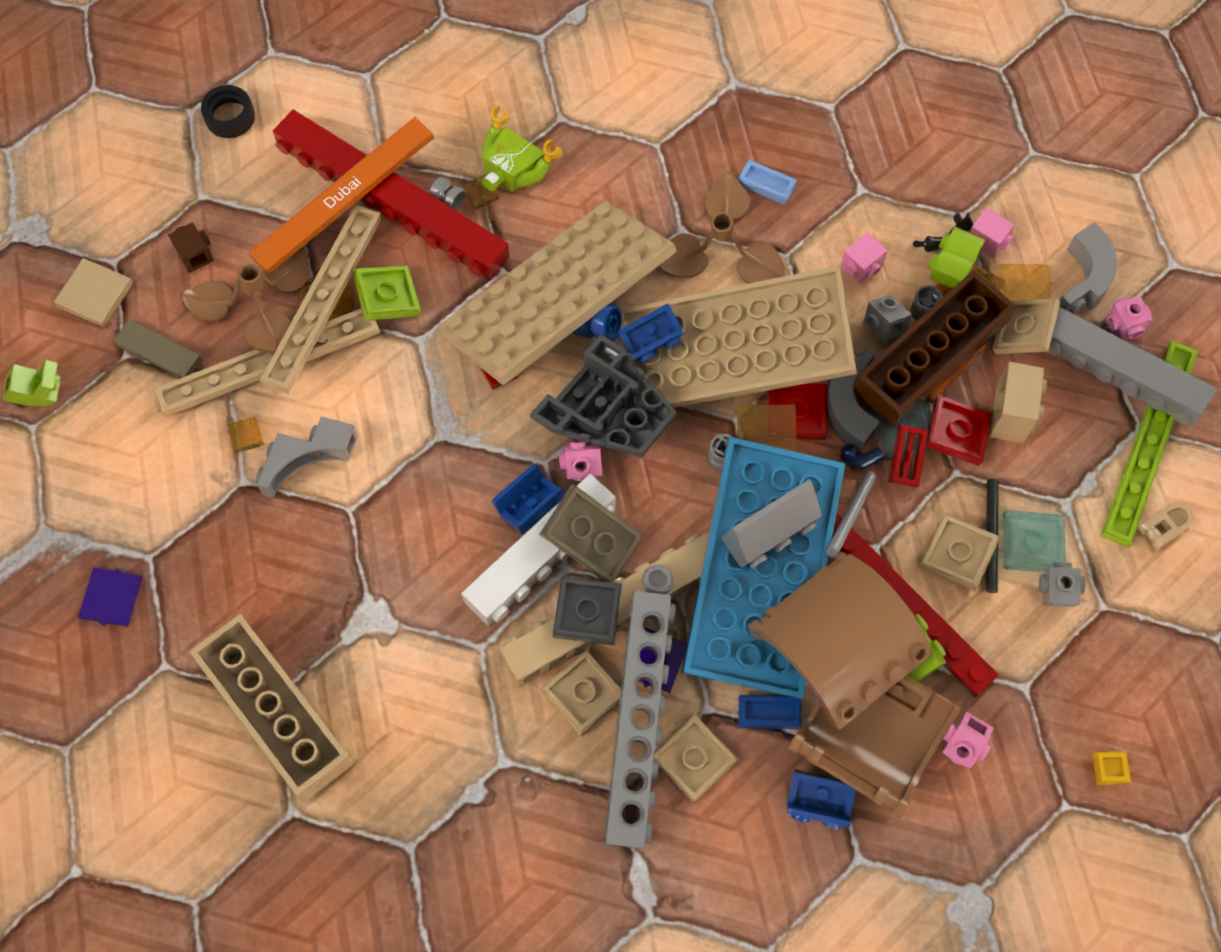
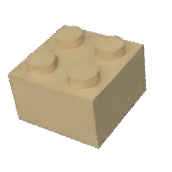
M1009 361L996 385L989 437L1024 444L1029 434H1034L1036 423H1041L1044 414V406L1040 405L1041 397H1044L1047 389V380L1043 379L1044 368Z

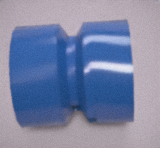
M608 304L572 333L575 336L593 338L595 336L596 339L602 334L611 341H614L619 335L618 330L622 327L620 307Z

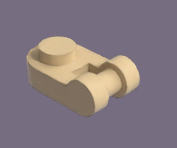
M1174 502L1146 520L1137 529L1142 535L1146 534L1153 542L1151 545L1154 549L1159 551L1193 524L1194 514L1186 504ZM1160 523L1168 531L1163 535L1156 528Z

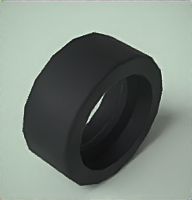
M233 85L216 87L209 91L202 100V116L209 131L216 136L235 138L246 133L252 127L255 120V111L247 92L240 87ZM234 102L243 106L241 114L234 119L221 121L213 117L214 111L225 103Z

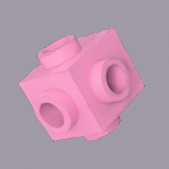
M1141 296L1131 299L1123 297L1115 301L1105 321L1113 335L1127 340L1142 336L1153 319L1151 318L1150 308L1144 304Z
M571 438L569 441H563L564 452H559L560 470L566 469L567 479L583 481L590 473L594 477L602 476L599 445Z
M965 712L958 725L956 726L952 723L943 737V740L947 741L942 753L947 755L955 764L964 765L971 769L976 760L982 762L988 754L991 746L987 743L994 728L972 714Z

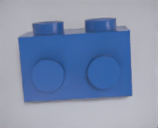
M668 303L618 330L633 361L640 359L641 363L656 356L657 354L654 350L664 345L666 349H669L682 342L680 336L685 334Z
M532 464L493 498L492 503L501 519L523 535L562 500L564 493L561 488L543 476L539 466Z
M794 769L786 811L787 814H791V817L797 821L810 822V819L822 821L824 826L832 829H841L842 826L850 827V815L856 790L837 778Z

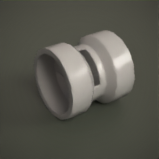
M443 176L433 183L429 191L430 195L456 211L461 208L466 198V191L459 186L454 187L451 181Z
M728 434L715 436L709 446L708 462L712 468L720 472L726 450L724 448H726L728 438L733 437Z

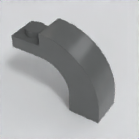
M866 348L859 357L856 354L854 355L857 374L831 379L827 390L828 421L840 440L846 445H854L858 452H861L874 436L880 421L865 412L858 405L853 392L857 375L873 361L875 356Z

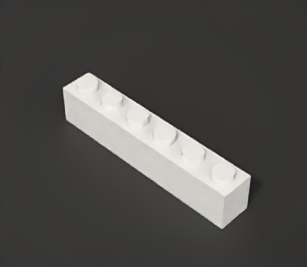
M591 473L577 485L586 494L612 513H615L616 496ZM558 504L461 593L464 603L488 627L494 621L496 623L500 622L508 614V608L516 600L518 602L524 600L531 591L530 587L535 582L545 580L552 572V566L559 560L563 562L569 557L539 535Z

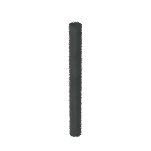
M988 479L986 531L998 535L999 480ZM998 545L986 568V592L988 593L998 592Z

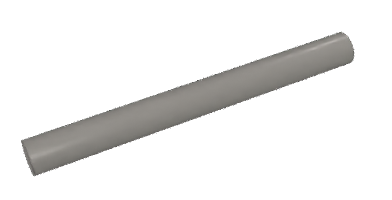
M873 471L865 473L826 550L828 556L834 558L839 554L877 478Z

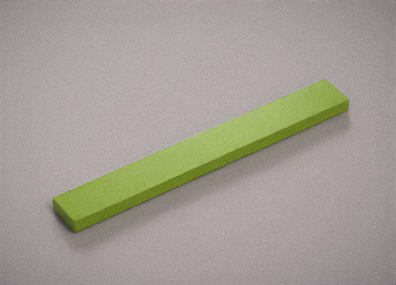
M1171 340L1163 361L1191 374L1198 350ZM1148 404L1100 535L1126 547H1129L1133 542L1175 420L1173 416L1161 410H1155Z

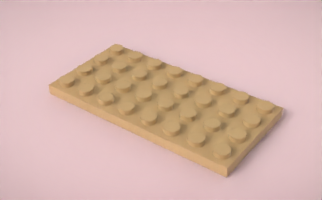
M604 201L498 282L491 285L490 288L478 297L471 300L454 315L450 316L437 329L441 336L504 386L676 253L675 245L608 201Z
M840 265L621 309L622 329L668 303L685 333L680 336L682 342L669 349H666L664 345L654 350L657 355L641 363L640 359L633 361L620 336L621 347L629 354L630 361L636 368H641L645 373V379L652 387L656 386L673 408L857 374Z

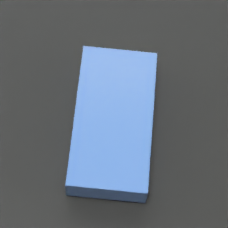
M749 159L737 179L745 189L783 205H786L797 184V179Z

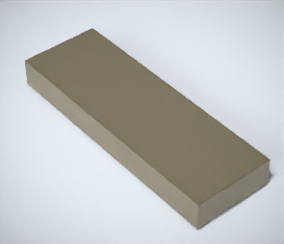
M130 319L113 340L116 346L178 378L192 374L202 360L199 354Z

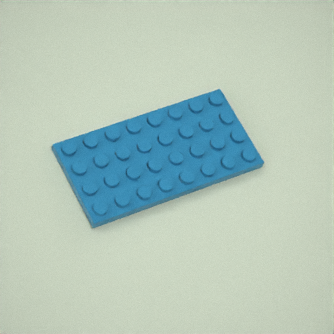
M734 437L728 438L682 674L803 699L806 685L804 678L777 649L764 639L757 640L747 626L754 620L759 621L765 616V611L777 606L818 573L817 570L827 565L829 556L826 550L832 540L845 463ZM810 479L822 513V517L814 521L817 527L804 536L797 532L789 537L793 543L779 552L775 548L767 551L764 554L768 559L754 568L750 564L740 568L721 537L737 524Z

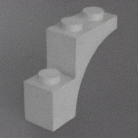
M321 416L318 425H314L311 429L310 441L277 433L275 441L270 442L267 448L265 466L259 469L256 476V484L262 495L274 499L278 489L290 475L311 463L325 460L349 462L358 438L354 425Z

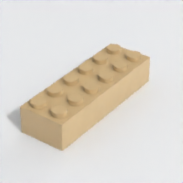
M241 614L189 651L274 767L303 803L355 764Z

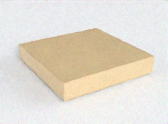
M83 258L55 299L54 304L62 310L105 327L131 288L133 281L129 277Z
M1046 298L1011 301L1017 307L1009 322L996 333L992 347L995 354L1049 351L1060 306L1058 299Z
M944 513L922 559L920 568L976 591L1000 541V536Z
M586 649L540 690L578 734L582 736L619 704L621 686Z
M696 715L692 716L654 752V759H659V769L693 804L738 762V758Z

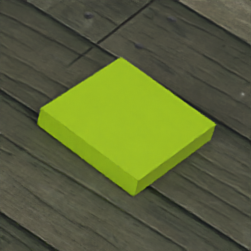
M408 265L354 269L353 277L365 321L418 317L420 315L421 309Z

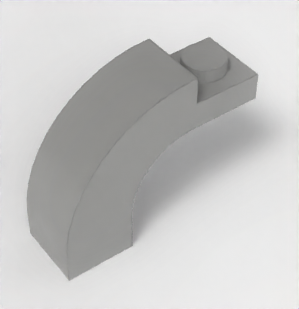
M1096 222L1074 235L1067 248V251L1082 266L1085 275V281L1064 294L1059 301V308L1061 307L1069 312L1076 313L1085 305L1090 311L1095 308L1106 294L1116 274L1117 258L1114 247L1107 234Z

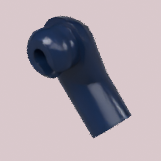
M847 444L841 448L840 458L843 463L859 470H864L885 459L879 447L864 454L858 452L857 448L852 444Z

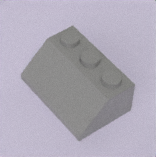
M810 479L737 524L721 537L740 568L747 564L754 568L768 559L764 554L767 551L775 548L779 552L793 543L789 537L797 532L804 536L817 527L814 521L822 517V513Z

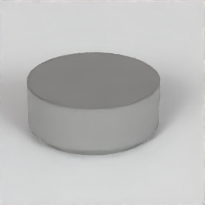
M653 565L645 570L642 585L646 592L667 594L671 590L673 576L667 567Z

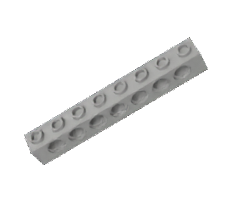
M634 590L631 596L603 845L644 849L645 843H650L652 824L647 823L648 810L653 811L655 805V791H650L651 780L652 778H657L659 759H654L655 746L660 747L662 739V728L657 727L658 715H663L665 710L666 698L660 695L662 684H667L669 666L664 665L665 653H670L672 645V635L667 634L668 622L673 623L675 616V605L670 604L671 595ZM646 619L656 621L659 626L658 632L652 634L645 631L643 621ZM644 649L651 650L655 655V663H643L640 659V651ZM637 681H648L652 686V693L647 696L641 695L636 689ZM636 711L645 712L649 718L648 725L645 727L637 726L633 722V713ZM639 742L645 747V755L642 759H636L631 756L629 752L631 743ZM634 773L641 778L642 786L638 791H632L626 786L625 780L628 774ZM627 805L634 806L638 811V819L633 824L625 822L622 817V810Z

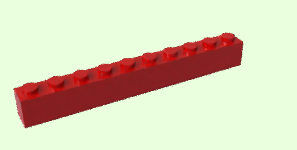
M294 109L272 131L276 141L275 145L283 154L294 156L302 166L313 168L326 181H337L367 156ZM395 172L391 173L360 199L367 207H374L381 211L383 216L389 221L393 222L395 220L403 225L408 233L412 235L417 234L422 237L430 247L434 249L439 248L444 251L454 262H461L468 266L470 271L478 277L483 276L491 280L510 258L507 242Z

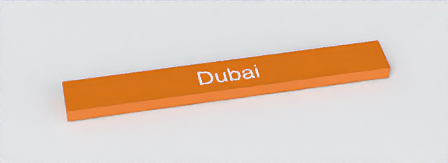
M416 117L412 118L249 252L250 257L268 275L433 140V133Z

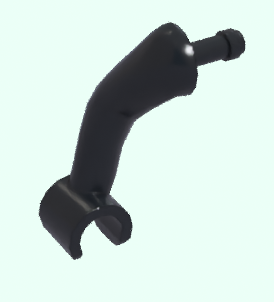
M956 213L953 217L956 224L955 227L966 232L970 231L974 225L969 213H967L964 219H962L960 213ZM927 236L924 241L915 240L913 246L924 247L926 252L941 250L938 247L943 237Z

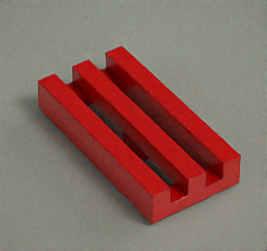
M898 425L888 482L904 486L908 485L914 488L919 487L929 430ZM908 432L901 476L898 477L905 434ZM915 434H918L919 441L912 479H907Z

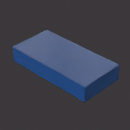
M739 695L738 728L800 729L801 699L789 696Z

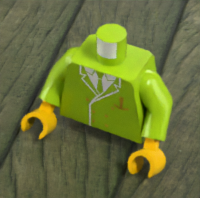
M495 106L491 110V117L494 123L488 128L482 149L481 158L484 162V173L486 174L482 179L483 185L492 192L500 185L512 192L517 191L521 187L538 184L551 167V160L559 159L562 156V148L557 146L551 153L555 142L547 140L543 145L542 151L509 128L505 127L502 130L501 125L509 121L510 115L505 110L503 117L497 119L500 108Z

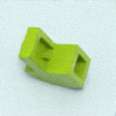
M45 360L38 370L14 364L6 374L2 400L24 406H49L56 403L61 377L56 373L57 363Z

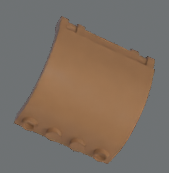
M843 552L833 558L834 562L829 566L824 565L817 570L818 573L777 606L765 611V616L759 621L754 620L747 626L757 640L764 639L795 667L815 693L831 725L838 730L842 729L933 654L920 624L896 591L867 564L853 555H846Z
M906 675L840 730L831 725L821 703L817 700L788 749L795 754L799 752L807 757L808 762L815 766L817 765L872 799L879 806L883 804L892 810V814L901 819L910 804L909 799L923 771L959 714L961 707Z

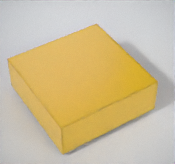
M1126 751L1094 752L1092 754L1097 785L1129 784L1131 782Z

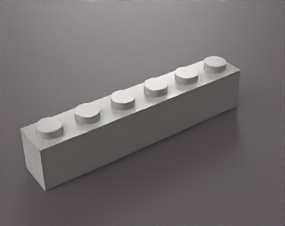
M1061 307L1059 308L1047 353L1059 356L1070 362L1075 368L1083 369L1095 375L1098 380L1120 388L1126 395L1135 396L1146 402L1151 408L1161 410L1173 416L1179 423L1195 427L1218 388Z

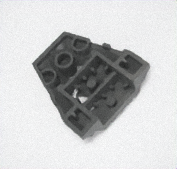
M600 334L583 353L584 367L556 399L547 394L531 412L530 418L553 433L643 457L675 419L677 412L656 386L652 387L649 384L641 368H636L630 361L627 351Z

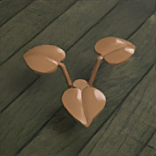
M732 172L726 173L717 180L706 196L705 210L712 219L711 231L707 233L704 244L700 246L698 238L691 234H679L670 240L674 243L677 252L659 265V268L672 276L681 278L696 276L704 271L708 265V257L703 251L708 248L711 240L715 238L718 241H727L731 238L740 254L743 255L738 261L737 270L744 282L753 283L785 276L783 260L773 246L763 241H755L750 244L746 252L739 242L737 234L734 232L733 220L742 218L748 212L750 197Z
M306 250L297 251L269 275L264 270L261 271L254 264L242 266L238 270L239 279L235 280L236 286L233 294L230 287L225 283L210 281L181 291V298L186 308L195 317L203 321L213 322L224 319L228 315V306L235 304L241 288L244 294L255 298L261 316L251 319L246 324L244 336L247 343L257 350L275 353L291 322L284 313L279 311L272 312L266 316L260 294L264 289V283L269 288L277 286L283 293H292L304 288L310 277L308 253Z

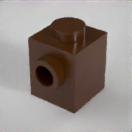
M193 222L186 226L178 227L174 232L168 234L177 254L189 273L214 261L207 247L211 245L209 238L204 230L198 232Z

